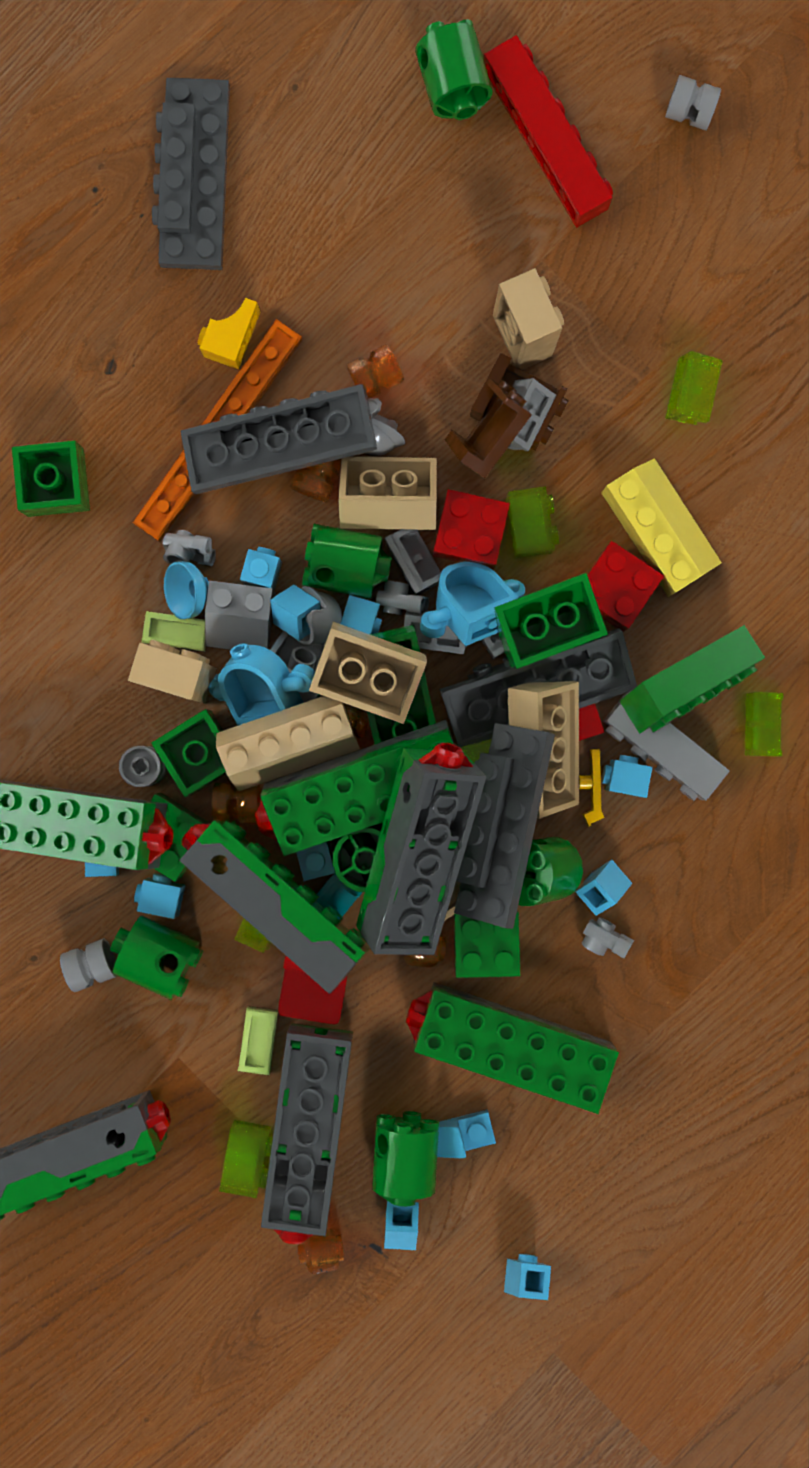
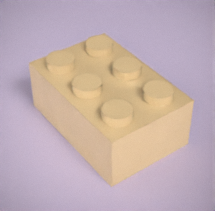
M536 268L500 283L493 311L494 320L515 366L521 370L552 357L562 331V325H564L560 309L557 306L553 307L548 297L551 295L548 282L544 276L539 277Z
M345 457L341 459L339 487L341 529L436 530L437 458Z
M332 622L309 691L404 724L427 664L426 655Z
M150 640L149 645L139 643L128 681L206 704L209 695L208 686L214 678L217 668L209 665L210 659L198 653L182 649L179 655L180 650L168 644Z

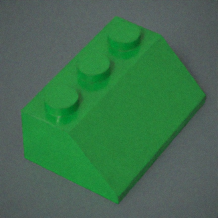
M587 573L494 607L501 643L510 667L515 669L608 635Z

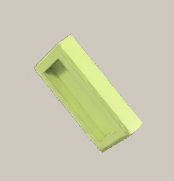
M146 611L141 642L149 644L150 640H155L175 648L205 652V620L197 618L184 620L177 618L175 615Z
M247 1007L238 1071L264 1075L270 1074L278 1010Z

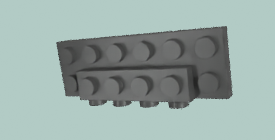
M166 78L165 103H163L162 112L156 113V129L158 133L162 134L161 143H155V162L160 164V174H154L153 189L154 194H159V205H153L152 222L153 225H158L160 232L159 265L161 268L223 270L230 100L229 80Z
M360 384L333 392L316 391L311 393L309 398L301 400L295 398L285 399L278 406L270 408L266 406L254 407L247 414L239 416L237 414H227L220 417V421L181 430L191 492L200 494L377 450L365 386Z
M620 628L607 632L608 635L519 669L510 667L507 656L503 658L504 663L493 667L490 663L480 664L473 668L474 673L467 675L468 680L439 689L458 747L462 749L492 739L495 723L509 725L508 688L533 682L576 681L579 682V709L635 689L637 683L623 631Z
M495 723L489 754L481 753L480 758L474 762L487 777L456 881L460 882L454 910L455 914L513 929L555 734Z

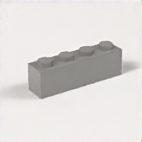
M631 691L626 692V693L622 696L621 699H623V698H624L627 694H629ZM619 701L602 721L608 726L606 729L608 734L619 742L625 739L633 746L630 751L644 762L647 758L657 765L655 771L668 781L672 778L682 785L679 790L693 801L696 798L706 801L730 772V770L671 723L654 733L649 728L639 734Z

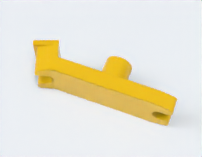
M590 749V775H579V789H591V810L582 814L587 826H592V823L604 818L601 810L600 749Z

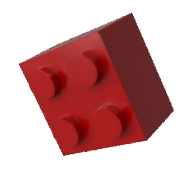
M448 489L433 557L455 562L480 563L494 570L510 503Z
M612 540L604 548L587 573L602 619L614 627L620 628L623 632L630 628L664 578V575Z

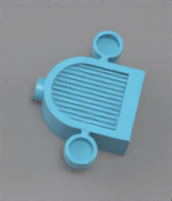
M459 562L450 564L440 574L436 599L437 610L428 611L422 615L420 631L426 637L439 638L444 635L446 626H449L465 646L499 633L494 607L524 596L525 586L520 581L514 579L503 581L494 570L480 563Z
M242 643L230 650L232 657L221 672L215 675L208 686L209 692L213 697L226 702L238 726L304 703L299 692L305 693L309 691L315 671L308 665L298 664L290 673L284 661L273 651L262 646Z

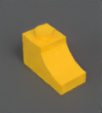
M245 298L241 307L228 318L217 321L210 318L208 326L201 329L198 338V345H200L203 356L239 370L260 315L258 303Z

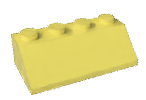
M655 458L625 473L608 484L601 492L647 565L664 575L660 585L668 597L722 563Z

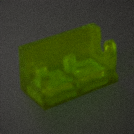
M690 351L678 358L665 419L691 425H697V422H709L723 360Z
M746 693L745 756H782L781 700H783V693Z

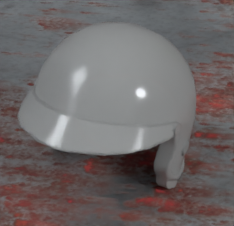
M378 398L368 399L377 450L366 452L365 454L382 456L391 452L394 448L404 445L405 439L397 432L398 424L394 420H389L377 414L381 410L382 402Z
M304 586L301 588L303 591L320 601L321 610H312L306 615L310 634L299 642L304 645L325 644L332 622L341 624L342 610L338 602L329 594Z

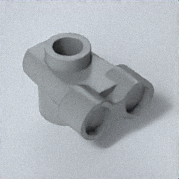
M178 530L176 534L166 533L164 536L163 547L165 554L163 558L169 565L174 562H189V560L197 561L198 564L213 566L216 559V551L212 549V539L210 537L194 536L186 530Z
M387 581L385 582L384 590H378L376 603L384 606L383 612L402 615V609L408 612L424 614L428 611L429 598L419 595H408L409 584Z
M599 917L597 921L593 919L589 921L583 932L586 936L581 944L600 956H604L609 948L612 950L611 952L625 958L634 940L624 934L615 932L616 926L613 923Z

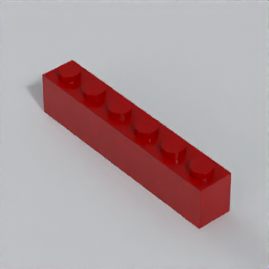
M515 35L484 53L483 59L492 87L575 227L577 228L607 211L613 198L612 187L606 178L602 179L598 173L597 163L593 154L590 151L586 152L582 146L581 136L574 124L570 125L566 119L562 102L559 98H554L550 92L546 75L543 71L538 72L533 63V55L528 45H522L518 36Z

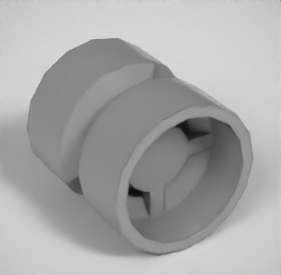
M679 75L665 117L678 122L689 119L690 126L707 131L719 100L721 88L706 83L698 87L696 80Z
M134 746L129 748L119 761V771L122 778L134 787H147L158 784L165 778L168 771L153 746Z
M105 938L87 944L85 951L73 949L60 955L63 976L68 987L74 993L92 986L94 979L102 983L117 977V975L113 974L116 958L114 952L110 951L111 946Z

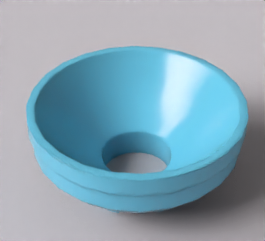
M190 562L172 563L167 568L164 577V594L168 607L177 618L184 620L196 617L202 612L207 601L209 585L207 577H204L201 571Z

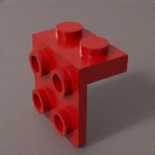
M285 955L283 966L285 971L278 1013L285 1017L332 1025L338 1024L341 1017L348 975L329 994Z

